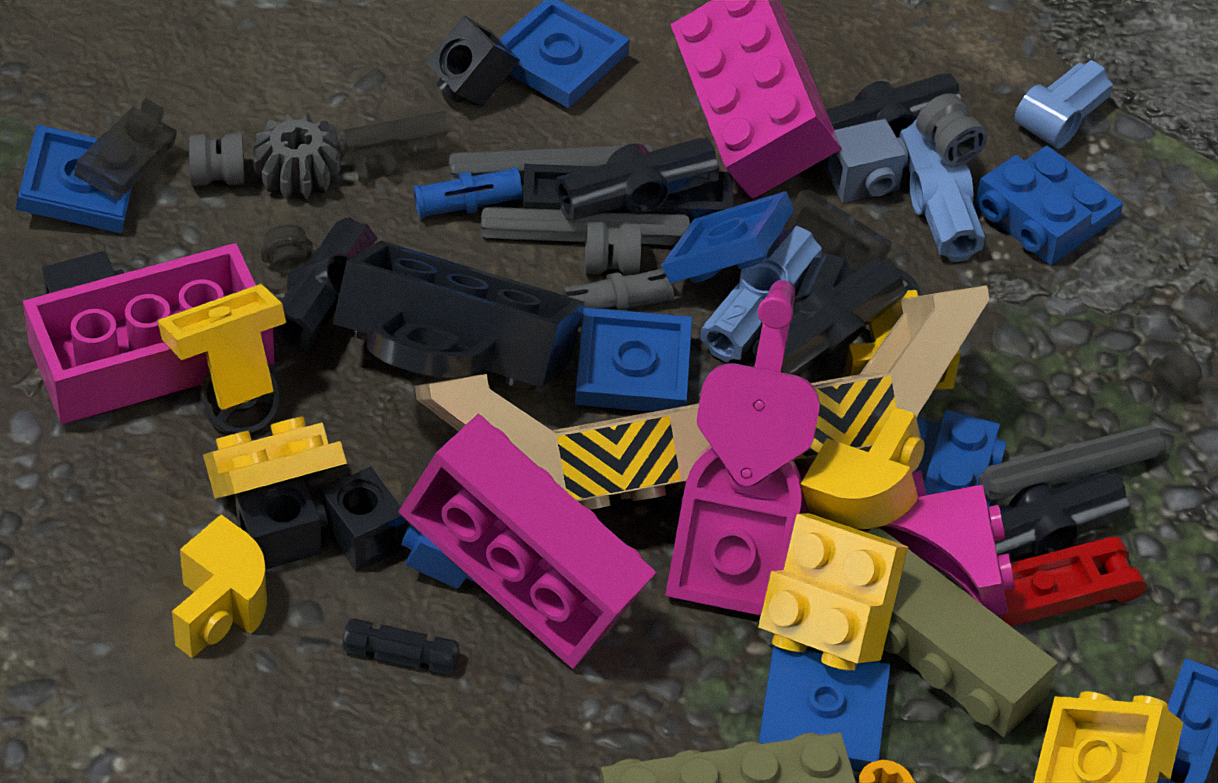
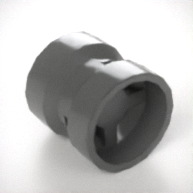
M943 94L928 102L920 111L916 120V127L926 141L936 143L935 149L937 154L950 167H958L968 163L983 150L987 143L988 134L986 129L977 119L968 117L967 107L954 94Z
M242 133L226 134L222 139H210L206 134L189 135L191 186H208L212 181L223 180L228 185H244Z
M587 221L585 274L602 275L606 270H618L622 276L639 274L641 223H623L619 228L607 227L604 222ZM609 244H612V253H608Z

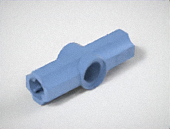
M915 120L911 126L901 130L900 138L904 141L908 152L907 167L910 172L909 184L913 209L917 215L926 216L940 255L948 257L950 262L966 261L974 253L983 250L985 235L972 204L973 183L970 170L966 164L958 167H950L945 164L936 152V143H930L924 139L917 130Z
M797 225L792 229H782V234L775 239L767 251V257L763 261L752 267L741 269L739 283L701 329L700 340L709 348L711 355L725 362L731 359L740 360L761 334L763 323L758 317V307L760 302L767 297L771 286L779 280H785L790 282L796 291L803 282L813 258H821L822 247L815 241L811 232Z

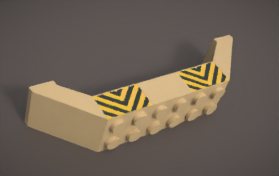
M987 285L901 299L903 314L860 374L811 383L818 393L820 408L812 445L808 450L793 459L798 470L811 467L827 438L869 452L894 407L915 413L917 417L990 300ZM487 374L414 386L417 400L457 431H460L479 413L490 424L503 431L509 440L537 466L549 472L554 481L582 506L590 510L610 506L609 495L620 493L621 499L632 498V501L666 495V484L675 483L676 489L685 488L692 465L697 457L710 445L697 426L699 404L550 430L490 390Z

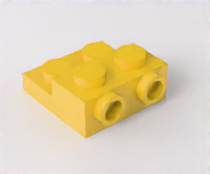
M304 416L271 424L273 436L252 441L249 430L216 439L218 450L204 454L203 457L216 499L347 464L341 441L328 444L323 422L306 426Z
M810 513L797 514L784 570L771 571L758 628L774 633L772 644L779 648L795 652H805L807 646L823 651L821 662L834 668L855 670L859 663L880 661L908 546Z
M1089 691L1081 692L1079 698L1055 696L1034 783H1157L1158 779L1170 780L1183 722L1168 710L1169 705L1166 702L1150 696H1134L1132 702L1114 701L1106 695Z

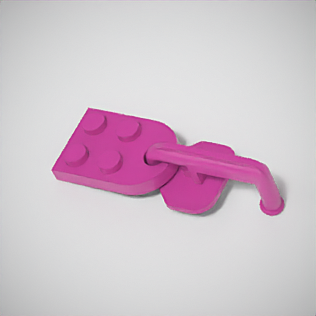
M779 280L771 286L767 297L759 304L758 317L763 324L755 367L733 363L724 364L713 369L703 383L697 413V426L710 445L697 457L686 480L665 596L761 615L771 571L784 570L796 515L800 514L803 500L802 479L793 459L808 450L812 445L820 408L818 393L809 381L800 376L781 373L795 300L794 286L788 281Z

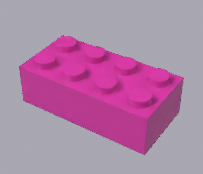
M711 0L670 24L724 166L752 200L842 149L786 13L778 0Z
M236 243L23 301L28 343L60 424L202 385L205 376L210 371L205 352L181 360L162 340L157 320L256 286ZM273 328L260 332L268 366L275 364Z
M479 413L436 452L398 511L572 669L610 631L656 574V571L642 559L635 549L621 541L598 520L597 516L590 509L582 506L556 483L549 472L537 466L509 440L503 431L494 427Z

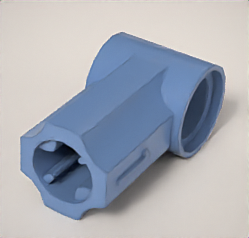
M1092 60L1086 64L1078 63L1048 88L1041 84L1032 87L1017 107L1015 122L1055 149H1060L1075 135L1082 119L1110 97L1113 84L1108 80L1105 68Z

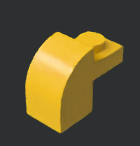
M894 407L869 452L827 438L801 482L809 513L855 529H872L887 525L909 511L918 499L912 472L918 468L925 448L924 440L920 436L915 413Z
M221 514L180 549L183 584L192 590L193 593L172 611L175 646L191 658L196 656L208 644L213 645L223 639L233 622L251 635L260 625L266 612L267 592L263 553L249 534Z

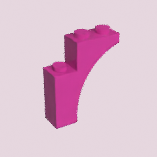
M809 469L799 471L802 481ZM922 471L912 472L918 495L917 501L899 519L880 528L902 545L908 546L910 551L926 563L950 577L967 594L995 615L1008 613L1004 590L1015 589L1009 554L997 556L994 541L1006 539L999 505L987 507L983 485L927 495ZM803 494L800 513H809ZM858 529V530H861V531H864V532H868L870 529Z

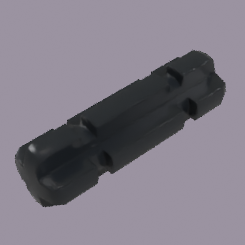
M356 618L350 619L346 625L343 634V650L347 653L367 656L368 651L375 652V659L421 668L422 663L429 664L428 670L443 674L453 673L459 657V643L456 640L435 636L434 641L427 640L428 634L383 624L380 625L379 629H374V622Z

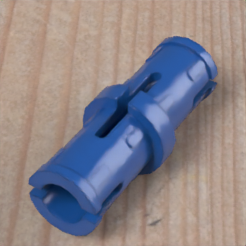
M517 167L471 176L470 172L459 173V179L423 186H413L414 200L419 219L459 210H465L466 214L477 213V207L523 199L522 184Z

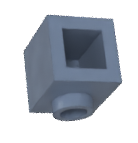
M886 119L834 130L842 149L824 159L823 169L842 203L872 196H882L900 189L903 168L908 165V152L904 141L900 137L896 138Z

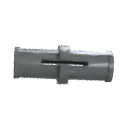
M663 268L622 276L618 272L608 274L606 280L561 288V295L585 301L584 308L628 311L627 309L648 304L673 301L674 296L673 284H670Z

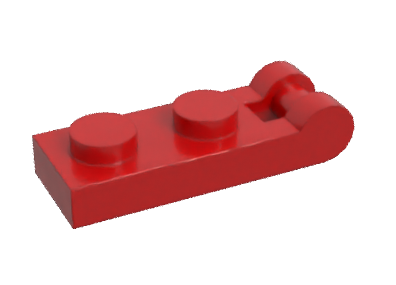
M1109 537L1011 563L1015 589L1004 590L1008 613L996 616L1012 627L1114 599L1122 603L1129 602L1144 593L1147 584L1137 568L1130 567L1127 561L1129 551L1120 537ZM1097 568L1101 571H1107V574L1101 575Z

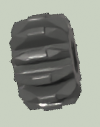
M287 113L282 123L268 120L266 129L263 132L256 133V140L253 144V169L256 172L257 179H261L263 184H265L267 192L281 190L285 200L293 193L301 194L308 200L312 190L327 193L330 181L338 179V173L341 170V144L338 141V135L331 133L327 121L313 123L309 113L301 120H294Z

